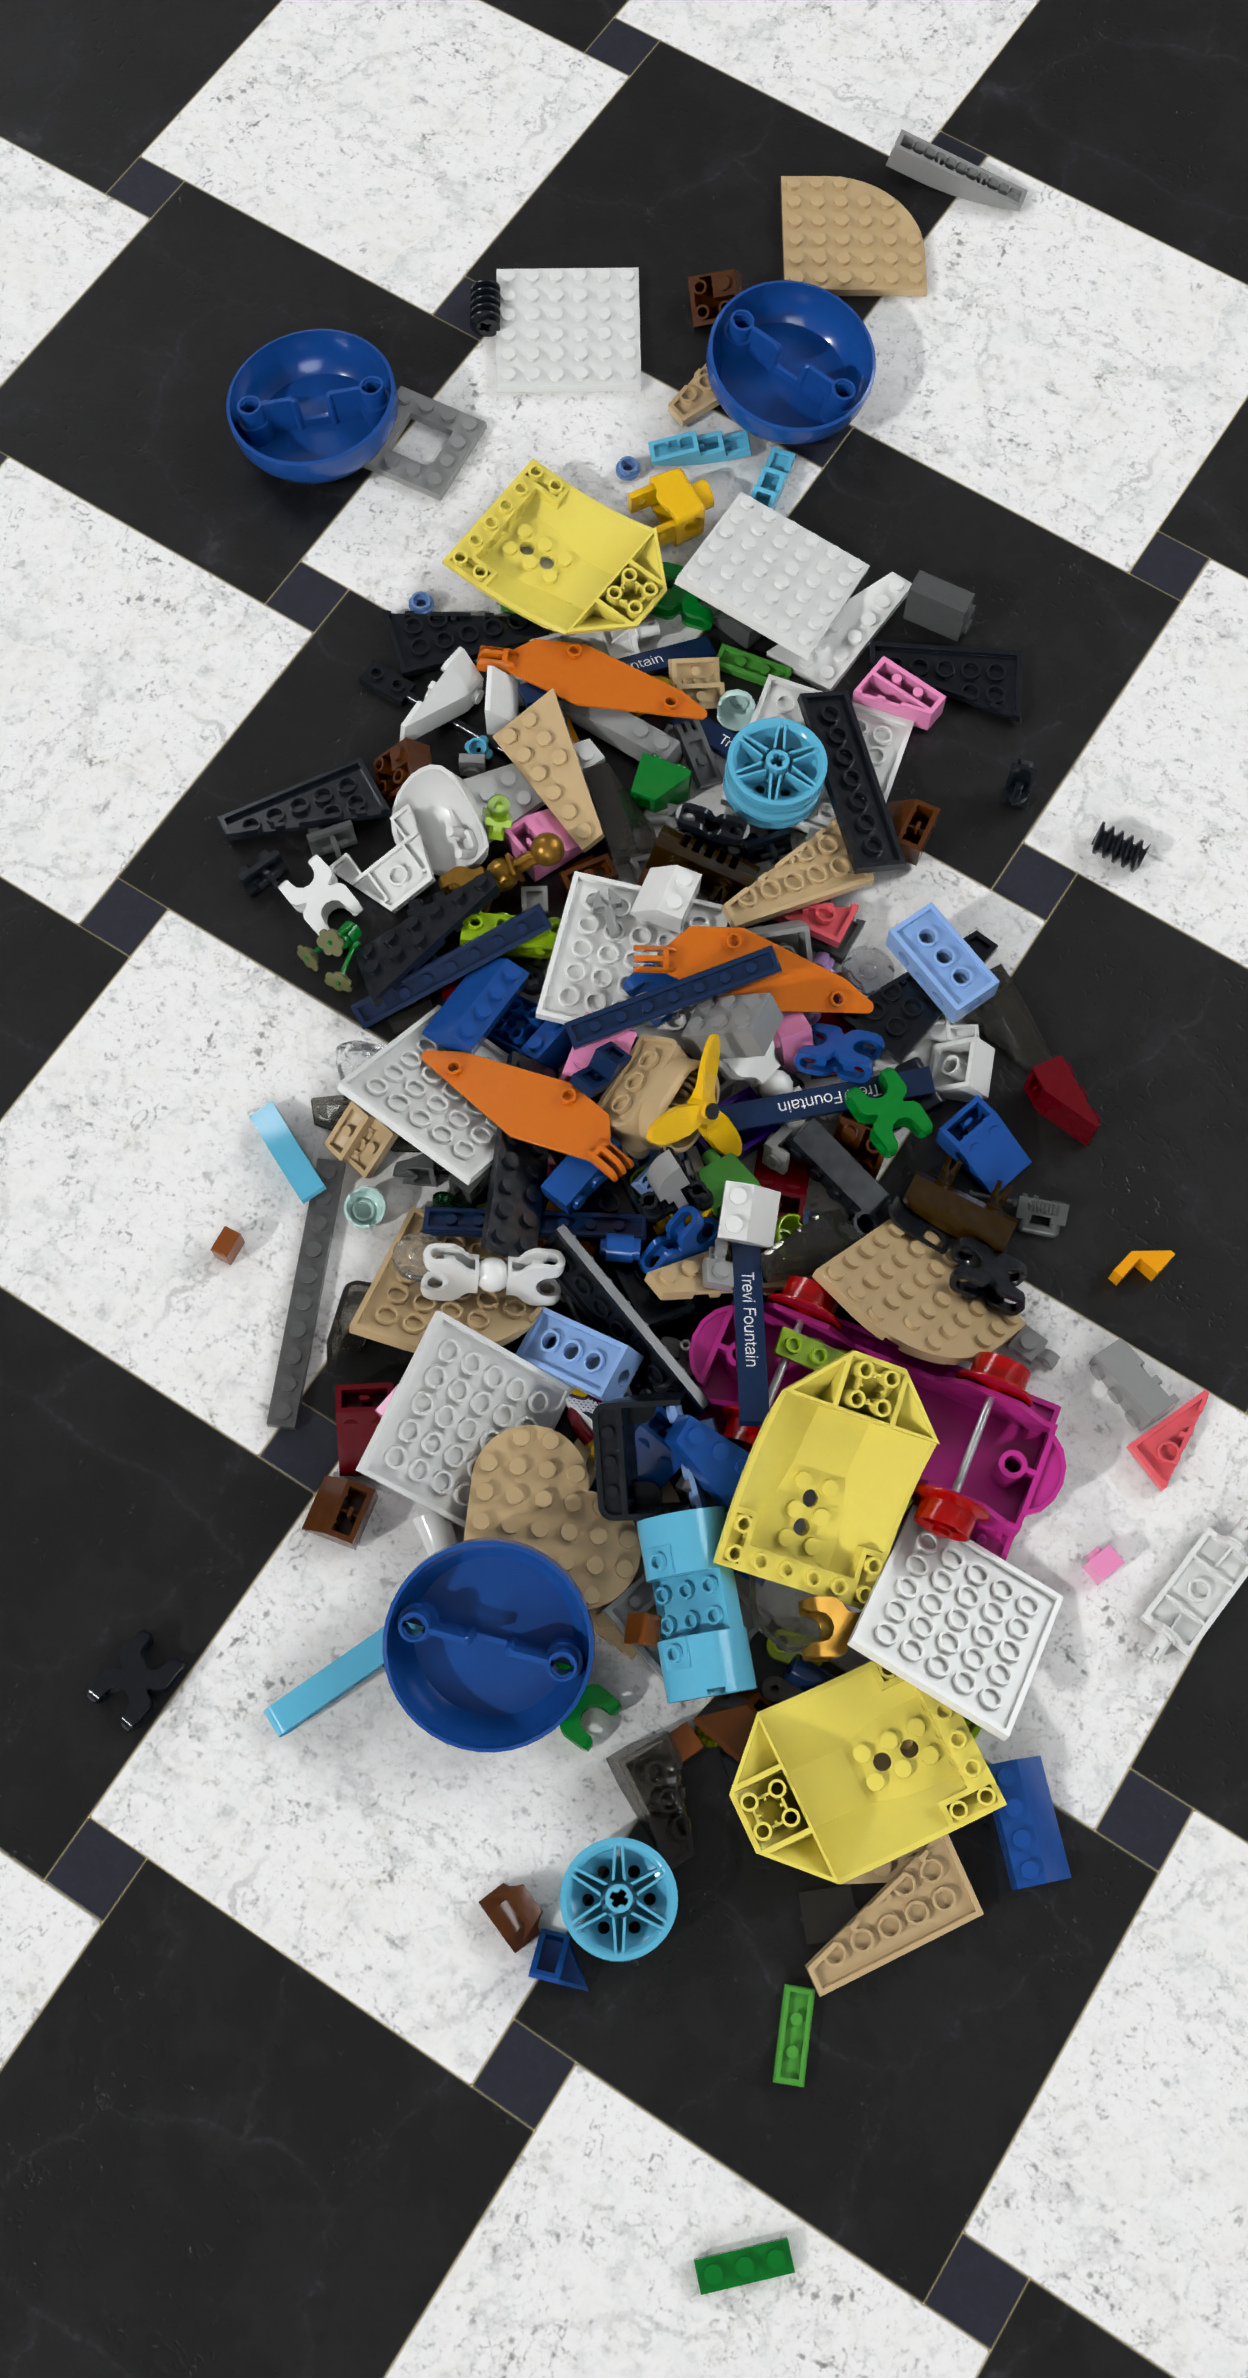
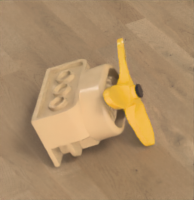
M641 1034L629 1053L632 1056L631 1061L609 1085L597 1103L598 1106L610 1115L611 1136L621 1143L623 1153L627 1156L630 1154L635 1159H643L649 1154L651 1149L658 1151L663 1147L664 1151H666V1147H671L675 1154H680L690 1149L701 1134L708 1144L720 1154L725 1156L733 1153L736 1157L740 1156L742 1152L741 1138L730 1119L719 1110L717 1105L720 1095V1085L717 1076L720 1058L719 1035L711 1034L708 1037L701 1060H695L687 1056L675 1039Z

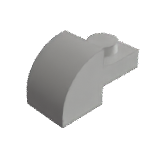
M668 1149L652 1162L648 1169L647 1179L660 1202L666 1199L668 1204L674 1202L678 1209H680L682 1206L689 1205L680 1189L690 1183Z

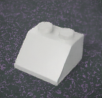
M488 665L485 720L487 735L492 737L521 714L519 713L520 706L524 707V703L518 692L520 681L500 669Z
M679 865L650 868L630 911V915L680 934L700 890L702 874Z
M977 1036L932 1044L929 1068L935 1091H940L946 1099L969 1102L977 1095L982 1099L988 1098L995 1048Z
M726 1180L716 1239L773 1249L781 1192L754 1184Z

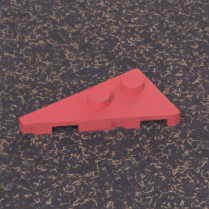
M816 903L772 919L780 923L802 920L809 925L811 937L838 949L860 905L851 903L850 907H834L833 903Z
M1206 1389L1126 1447L1160 1492L1167 1488L1170 1477L1207 1403L1209 1393Z

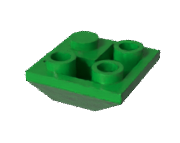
M643 752L631 789V804L656 813L667 809L668 803L678 805L687 802L690 798L692 771L681 764H673L663 760L660 756L649 755Z

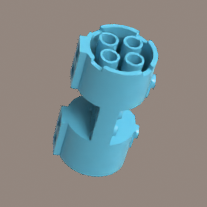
M721 1506L677 1511L637 1522L646 1582L652 1583L657 1615L661 1616L660 1632L662 1641L657 1642L668 1704L757 1688L747 1629L744 1627L734 1570L713 1563L726 1521L725 1508Z

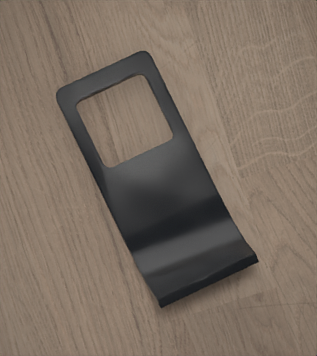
M897 1189L888 1204L889 1216L894 1224L902 1231L944 1255L953 1240V1236L935 1227L907 1208L901 1197V1189ZM927 1228L946 1238L942 1248L923 1238Z

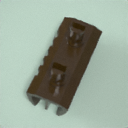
M667 825L662 827L646 865V868L649 870L652 867L679 865L702 874L699 892L709 896V902L714 903L715 900H718V904L722 905L745 887L752 885L761 869L750 862Z
M947 1155L937 1177L934 1176L933 1178L919 1170L916 1172L903 1198L907 1208L956 1239L969 1237L986 1244L992 1251L1000 1253L1004 1251L1019 1221L1004 1213L1003 1210L1014 1187L1009 1185L1000 1196L999 1192L1003 1181L997 1180L987 1202L971 1197L955 1189L954 1185H952L963 1162L958 1160L952 1170L949 1171L952 1156Z

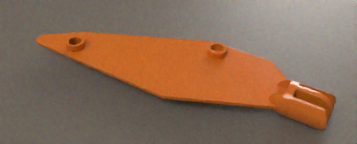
M534 639L515 649L481 645L476 665L477 671L487 672L488 665L494 666L547 692L554 688L557 697L576 706L703 720L707 717V711L682 690L586 644Z
M689 926L667 946H633V951L658 952L657 955L633 956V962L657 964V967H633V973L667 974L680 980L772 945L782 973L718 997L771 993L779 1009L785 1012L868 1014L874 1009L873 1003L847 979L745 928ZM835 994L839 997L838 1004L833 1000Z
M426 1050L422 1053L421 1058L423 1062L509 1137L590 1161L614 1183L618 1180V1176L622 1177L626 1173V1168L630 1170L634 1166L633 1160L611 1143L610 1115L569 1082L466 1052Z

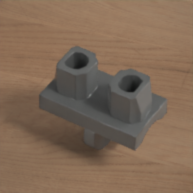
M351 820L324 829L322 827L308 829V834H306L312 856L317 854L320 857L334 852L336 858L342 856L341 849L358 844Z

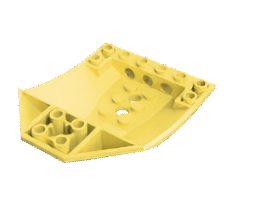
M535 459L528 463L442 561L443 565L501 605L543 628L565 635L637 628L667 593L656 527L652 528L599 503L567 483ZM529 547L533 550V553L525 555L520 549ZM545 558L551 559L554 566L550 569H544L541 567L540 561Z
M852 1350L782 1389L765 1417L740 1476L713 1563L820 1597H835L843 1604L863 1610L872 1588L887 1562L897 1530L920 1476L936 1445L940 1444L906 1368ZM812 1489L816 1494V1501L812 1506L807 1507L803 1503V1494L807 1490ZM802 1518L805 1522V1528L802 1533L796 1534L794 1523Z
M870 1661L808 1691L757 1712L729 1794L756 1854L839 1885L906 1855L1007 1805L963 1716L874 1661ZM907 1740L915 1742L918 1746V1753L912 1758L905 1757L900 1750L902 1743ZM879 1753H885L891 1759V1766L885 1771L877 1770L873 1764L874 1757Z

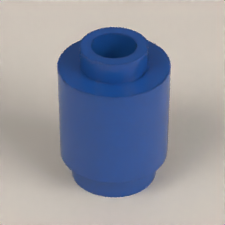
M606 1233V1238H600L599 1255H604L605 1261L632 1263V1260L639 1261L641 1238H634L632 1234Z

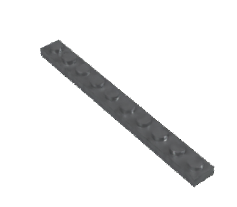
M317 1159L316 1171L327 1189L309 1201L268 1413V1427L296 1430L346 1168L344 1161Z

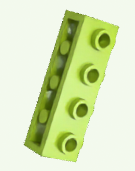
M482 911L478 914H471L462 922L464 927L461 929L460 946L516 915H509L504 912L496 914L483 913ZM548 918L553 928L501 956L545 958L550 960L562 918Z

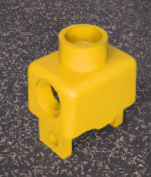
M675 468L650 477L647 486L628 493V510L633 514L651 507L661 525L656 526L659 546L661 547L672 542L676 547L703 533L705 510L714 507V497L706 480L701 479L690 483L683 470Z

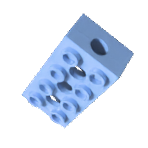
M932 902L889 930L886 946L952 1024L995 996L1000 981Z
M541 1306L542 1311L539 1317L528 1330L515 1355L563 1383L603 1402L622 1398L644 1356L618 1340Z

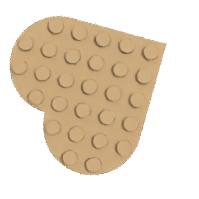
M522 1425L501 1432L491 1439L480 1452L471 1477L463 1541L477 1538H504L530 1545L544 1552L559 1563L573 1578L580 1588L589 1610L612 1602L627 1589L635 1577L641 1556L636 1525L633 1520L610 1521L600 1514L597 1492L589 1491V1477L585 1461L579 1450L568 1438L547 1427Z

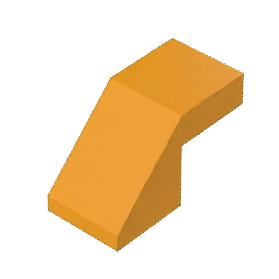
M1171 1250L1131 1251L1113 1270L1108 1279L1117 1286L1135 1267L1152 1281L1171 1261L1175 1253Z

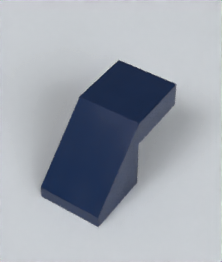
M610 1041L595 1050L589 1065L574 1073L569 1083L589 1098H592L609 1087L631 1061L632 1056Z

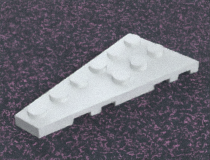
M891 572L850 598L808 660L779 644L768 650L766 657L774 662L793 668V674L823 692L833 691L870 644V641L875 638L908 596L912 583Z
M590 738L573 743L584 776L605 762L604 755ZM513 763L463 779L470 789L481 815L483 807L487 808L488 800L495 794H501L508 798L512 824L545 805ZM488 839L489 843L494 841L493 839Z

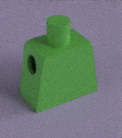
M709 1149L702 1154L701 1159L706 1166L700 1169L698 1174L700 1180L705 1183L706 1187L713 1194L714 1204L711 1210L714 1218L718 1220L720 1218L726 1180L760 1186V1183L733 1153H729L721 1158L715 1149Z

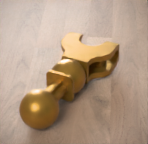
M541 833L533 840L531 850L517 858L506 853L505 858L494 859L487 869L482 866L477 869H469L464 866L454 867L439 877L440 889L450 894L454 889L473 880L477 875L490 870L501 891L511 890L518 880L521 882L525 881L523 872L539 864L551 867L558 864L564 856V843L554 833ZM493 900L481 910L483 913L489 912Z
M809 1597L799 1601L800 1616L812 1618L820 1629L818 1642L802 1647L803 1660L827 1662L832 1658H838L845 1654L850 1647L847 1643L861 1612H850L835 1597Z

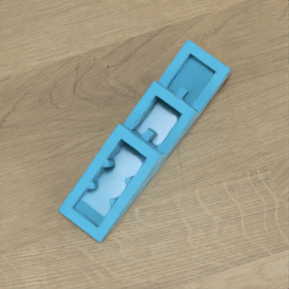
M696 430L648 442L653 466L702 465L752 456L746 430L724 436L721 430L697 436Z
M772 446L766 465H763L757 484L754 485L750 496L775 510L792 469L796 454Z
M273 1101L250 1115L259 1134L303 1204L327 1189L308 1155L299 1144L290 1127L286 1124Z

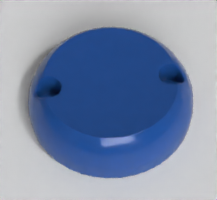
M779 280L752 286L737 294L722 308L716 317L709 335L706 369L711 389L717 401L736 424L761 439L779 444L799 445L813 443L830 437L845 428L857 416L866 402L874 382L876 356L871 336L858 314L842 299L812 284Z
M311 329L279 337L251 355L239 368L232 380L227 395L226 412L234 439L243 454L253 464L266 473L289 482L320 484L336 481L351 475L368 464L378 454L388 440L396 421L398 393L395 378L388 361L370 342L345 331Z
M477 1538L455 1543L435 1552L422 1561L408 1575L399 1587L390 1605L383 1631L382 1653L385 1671L392 1691L404 1711L419 1727L431 1736L454 1747L475 1752L495 1753L521 1748L542 1739L555 1730L570 1715L584 1693L592 1672L595 1655V1636L592 1618L583 1594L573 1578L559 1563L544 1552L515 1540ZM408 1623L423 1626L425 1628L420 1631H417L412 1629ZM555 1662L567 1664L573 1667H570L567 1670L561 1669L556 1666Z

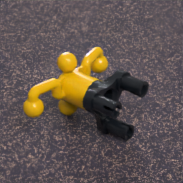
M663 1147L658 1150L657 1157L665 1152ZM666 1147V1150H670L690 1183L680 1189L689 1205L697 1208L703 1218H714L711 1210L714 1204L712 1192L706 1187L704 1182L691 1180L684 1170L680 1157L675 1154L671 1147ZM651 1191L643 1193L640 1198V1204L643 1206L642 1210L646 1219L656 1222L653 1228L657 1236L662 1235L666 1230L665 1227L668 1221L679 1210L674 1202L668 1204L666 1199L660 1202L656 1193ZM692 1215L686 1218V1226L692 1221Z

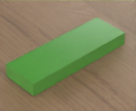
M722 643L716 656L719 657L720 671L761 686L765 685L769 674L790 680L793 673V668L724 643Z
M784 1984L772 2079L774 2083L804 2087L815 1989Z

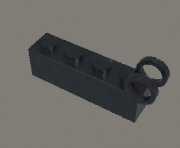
M813 1117L804 1123L783 1146L790 1153V1157L807 1170L809 1177L819 1182L826 1189L827 1195L846 1209V1214L849 1217L844 1221L843 1232L847 1239L857 1242L871 1231L870 1223L866 1218L870 1217L873 1222L872 1231L879 1227V1220L875 1213L891 1196ZM857 1220L863 1223L865 1232L858 1228ZM850 1222H851V1227H852L853 1232H854L857 1236H859V1237H855V1236H853V1235L850 1233V1231H849V1224H850Z

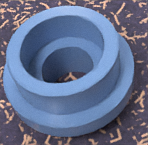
M625 456L617 463L616 474L622 480H634L640 474V465L635 458Z
M416 592L410 598L409 609L410 611H415V614H430L433 611L434 601L426 592Z

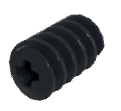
M482 279L475 282L471 287L470 327L477 335L492 337L496 335V331H500V285L494 280Z
M1103 821L1092 841V853L1097 854L1102 849L1103 859L1112 854V863H1116L1121 858V867L1124 868L1131 863L1130 871L1132 873L1135 872L1142 863L1150 845L1143 849L1144 840L1142 839L1133 844L1134 835L1124 840L1125 831L1123 830L1114 835L1115 826L1110 827L1106 831V822Z

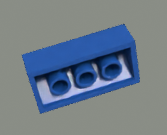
M495 958L469 972L422 1031V1035L447 1051L466 1052L474 1055L524 990L530 973L507 958Z
M1041 1756L987 1765L1007 1803L1006 1806L994 1811L993 1816L1012 1891L1072 1878Z

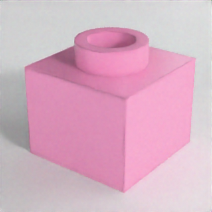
M1109 1544L1103 1550L1097 1546L1086 1555L1085 1558L1088 1562L1082 1568L1099 1585L1125 1562Z

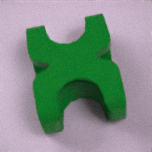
M662 562L666 586L670 588V591H667L649 614L664 620H671L680 614L682 623L685 626L702 631L709 630L714 622L712 611L699 604L703 601L702 599L674 584L684 567L669 562Z
M887 1067L880 1072L878 1083L884 1094L883 1097L876 1099L868 1097L860 1088L854 1087L845 1092L844 1101L857 1122L863 1125L873 1124V1128L869 1133L872 1144L884 1158H891L896 1155L898 1150V1141L892 1131L894 1128H908L917 1138H924L932 1133V1122L919 1103L903 1101L907 1093V1086L893 1068Z
M555 1662L556 1666L561 1669L567 1670L570 1667H573L567 1664ZM590 1684L586 1687L576 1707L560 1724L563 1736L586 1752H589L593 1747V1740L581 1726L580 1720L583 1713L590 1708H599L614 1716L622 1710L620 1702L599 1684Z

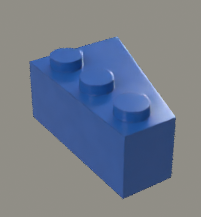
M611 1136V1143L623 1152L621 1143ZM567 1155L544 1181L541 1189L546 1198L570 1215L574 1210L580 1209L586 1199L608 1177L590 1161Z
M678 1415L664 1439L665 1443L686 1469L692 1472L699 1481V1485L716 1502V1506L724 1507L725 1512H728L750 1453L691 1415Z

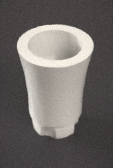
M434 1511L412 1520L421 1537L428 1557L447 1546L458 1543L453 1522Z

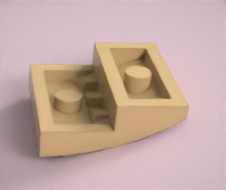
M719 657L668 659L670 685L682 690L704 709H717L720 697L725 693L724 682H720Z
M351 1101L323 1145L340 1161L348 1162L363 1177L372 1178L399 1135Z

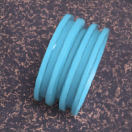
M765 718L748 724L733 738L727 754L723 790L729 806L740 818L760 828L784 829L801 823L813 813L821 797L828 766L824 746L810 729L789 719Z
M622 1837L608 1838L591 1844L582 1850L571 1862L561 1885L560 1908L567 1930L577 1944L585 1951L607 1961H630L654 1950L667 1936L677 1913L678 1890L669 1865L653 1848L635 1839ZM633 1865L640 1869V1874L636 1878H632L628 1874V1869ZM600 1866H606L609 1869V1875L606 1878L598 1876L597 1870ZM620 1890L626 1893L624 1898L628 1900L627 1904H620L618 1908L612 1905L614 1900L610 1899L611 1894H618ZM647 1893L654 1894L656 1898L655 1903L651 1906L644 1903V1896ZM585 1894H591L594 1897V1903L591 1906H585L582 1903V1897ZM605 1921L609 1924L610 1929L608 1933L601 1934L598 1931V1924ZM633 1921L638 1922L641 1926L640 1931L636 1934L629 1931V1924Z

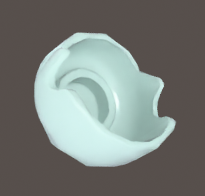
M740 689L726 691L720 697L717 705V720L719 723L731 731H740L750 724L756 709L752 695Z
M360 1186L347 1196L343 1210L347 1221L355 1228L369 1229L375 1227L383 1220L387 1204L384 1195L377 1188Z

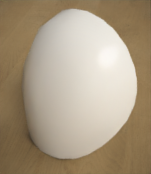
M430 764L412 773L402 784L396 795L392 815L406 804L412 807L433 874L442 876L457 866H464L469 869L479 867L488 855L489 842L481 812L468 786L462 778L441 765ZM391 821L394 841L398 845L404 840V837Z

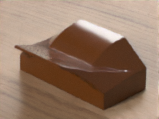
M608 853L596 858L592 856L566 866L565 871L560 873V878L568 893L574 871L613 880L619 879V874Z
M502 1883L479 1901L483 1910L514 1953H517L540 1934L538 1925L543 1911L524 1884L508 1886Z

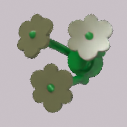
M346 921L338 930L333 928L328 931L322 929L319 932L320 936L316 940L318 946L313 950L310 947L299 945L297 947V954L308 968L318 971L317 954L323 949L326 955L333 954L338 957L342 955L343 949L350 948L340 972H327L324 982L334 987L337 991L351 992L353 989L352 980L348 978L346 972L354 956V951L361 945L358 939L362 932L351 921Z

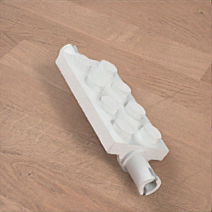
M654 618L653 620L642 622L634 629L569 635L556 632L535 639L586 644L615 659L640 653L637 643L639 639L656 634L659 635L660 628L657 619Z
M1242 1516L1229 1535L1223 1536L1216 1533L1210 1527L1206 1528L1139 1619L1156 1632L1147 1647L1141 1652L1147 1658L1155 1650L1149 1659L1150 1662L1158 1664L1170 1645H1174L1186 1656L1190 1655L1247 1578L1248 1556L1244 1552V1545L1248 1541V1527L1245 1529L1248 1524V1517Z

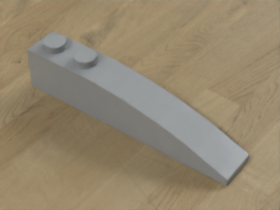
M901 129L885 165L949 195L998 208L1020 211L1028 190Z
M566 700L558 701L564 718L569 717L572 723L640 761L643 752L649 755L660 756L663 760L673 764H678L681 760V743L679 740L626 711L576 706Z

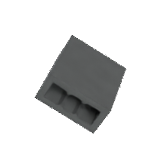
M919 570L909 588L903 618L958 642L962 633L967 634L972 624L971 618L976 609V605L973 604L975 593Z

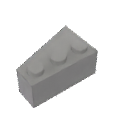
M1122 1338L1094 1355L1089 1362L1091 1366L1090 1371L1098 1381L1102 1380L1108 1388L1107 1393L1115 1404H1120L1126 1412L1125 1417L1129 1424L1137 1427L1140 1432L1166 1415L1180 1401L1175 1393L1169 1396L1159 1386L1162 1384V1380L1157 1375L1151 1377L1143 1368L1145 1362Z

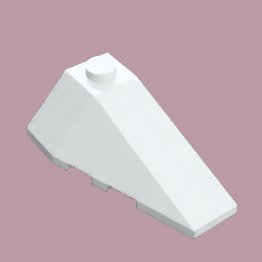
M459 646L441 667V671L444 672L437 682L431 681L428 685L424 701L418 700L401 724L400 741L406 737L415 740L468 712L474 704L480 703L484 695L482 690L484 679L480 672L477 671L476 666L464 648Z

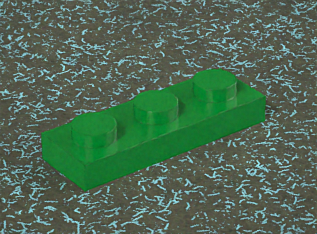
M787 2237L694 2259L701 2295L795 2273Z

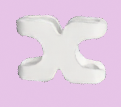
M316 854L308 861L314 871V879L310 885L304 888H297L288 880H285L278 888L298 912L303 913L305 921L320 936L319 932L322 929L327 931L330 929L327 921L328 916L333 910L345 908L353 916H357L364 908L344 884L338 883V878L330 867Z

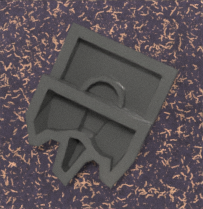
M424 1153L397 1162L393 1171V1177L404 1178L403 1184L437 1187L438 1177H449L451 1174Z

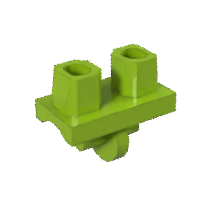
M495 794L490 797L487 808L483 807L482 817L486 825L488 839L503 841L505 828H511L512 818L509 812L510 802L507 797L501 794Z

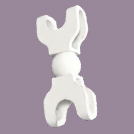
M773 1040L765 1056L719 1059L718 1068L728 1079L747 1081L753 1088L759 1086L762 1098L802 1090L800 1086L793 1088V1081L790 1076L782 1070H777L781 1065L774 1056L775 1045ZM838 1113L815 1117V1119L821 1124H830L838 1118ZM806 1119L780 1124V1126L784 1125L793 1130V1136L805 1123Z
M433 1243L429 1244L423 1252L424 1265L430 1272L423 1276L420 1289L423 1296L427 1299L453 1301L464 1294L477 1293L478 1286L490 1293L499 1292L506 1287V1295L517 1296L526 1304L551 1306L560 1299L561 1288L554 1278L559 1277L563 1273L566 1261L563 1254L558 1250L533 1248L524 1252L520 1257L508 1256L507 1263L494 1256L479 1262V1254H470L456 1244ZM438 1255L444 1259H435L432 1256ZM548 1261H551V1262H554V1263H556V1264H555V1265H550V1264H544V1263H546V1262H548ZM432 1284L442 1285L438 1288L430 1287ZM541 1290H549L552 1293L546 1294Z

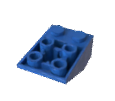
M519 995L489 1034L488 1038L509 1054L515 1051L558 1070L568 1059L572 1049V1043L565 1025L536 1018L538 1004Z
M979 1095L973 1098L939 1128L935 1138V1142L949 1156H952L953 1160L963 1162L961 1167L989 1195H991L997 1180L1003 1181L1001 1191L1032 1163L999 1115Z
M662 1406L656 1407V1413L649 1422L634 1424L638 1481H653L660 1488L676 1473L682 1463L664 1441L673 1423L669 1422L666 1409Z

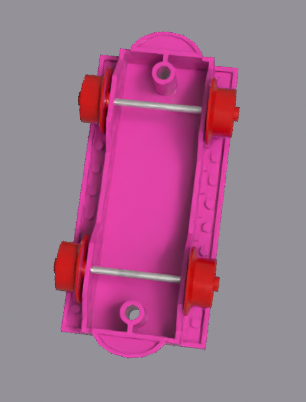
M790 1276L785 1283L782 1293L775 1292L763 1297L769 1411L782 1389L814 1372L774 1354V1349L783 1326L805 1336L818 1338L830 1347L847 1352L855 1350L906 1368L940 1444L936 1445L911 1496L914 1501L903 1515L900 1524L902 1525L908 1510L915 1505L917 1510L914 1515V1521L921 1527L941 1538L961 1542L972 1540L1006 1561L1013 1539L1020 1531L1024 1518L1040 1513L1055 1500L1063 1486L1066 1472L1064 1449L1055 1436L1058 1427L1056 1421L1061 1406L1025 1391L1031 1372L1021 1363L992 1352L977 1353L970 1370L959 1365L928 1362L898 1350L899 1345L886 1337L882 1341L864 1327L836 1317L835 1313L839 1303L817 1281L806 1277ZM732 1301L731 1305L715 1309L702 1319L692 1335L688 1352L689 1365L697 1387L705 1393L706 1398L710 1401V1404L696 1419L701 1421L714 1417L718 1433L750 1453L761 1427L739 1426L734 1308Z

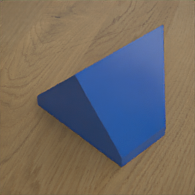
M541 1928L528 1977L589 1992L570 1941L571 1935Z

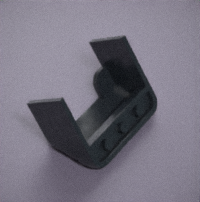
M684 1391L635 1394L601 1402L594 1409L592 1426L598 1509L605 1519L610 1521L643 1520L662 1514L692 1509L690 1502L663 1503L662 1491L658 1484L649 1480L638 1481L634 1424L649 1422L656 1413V1407L681 1405L685 1398Z

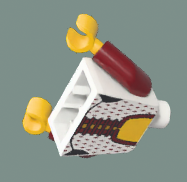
M629 1384L623 1397L638 1394L639 1391ZM574 1388L565 1400L568 1407L567 1418L573 1432L584 1446L588 1445L591 1449L589 1457L595 1463L592 1414L597 1405L603 1401Z

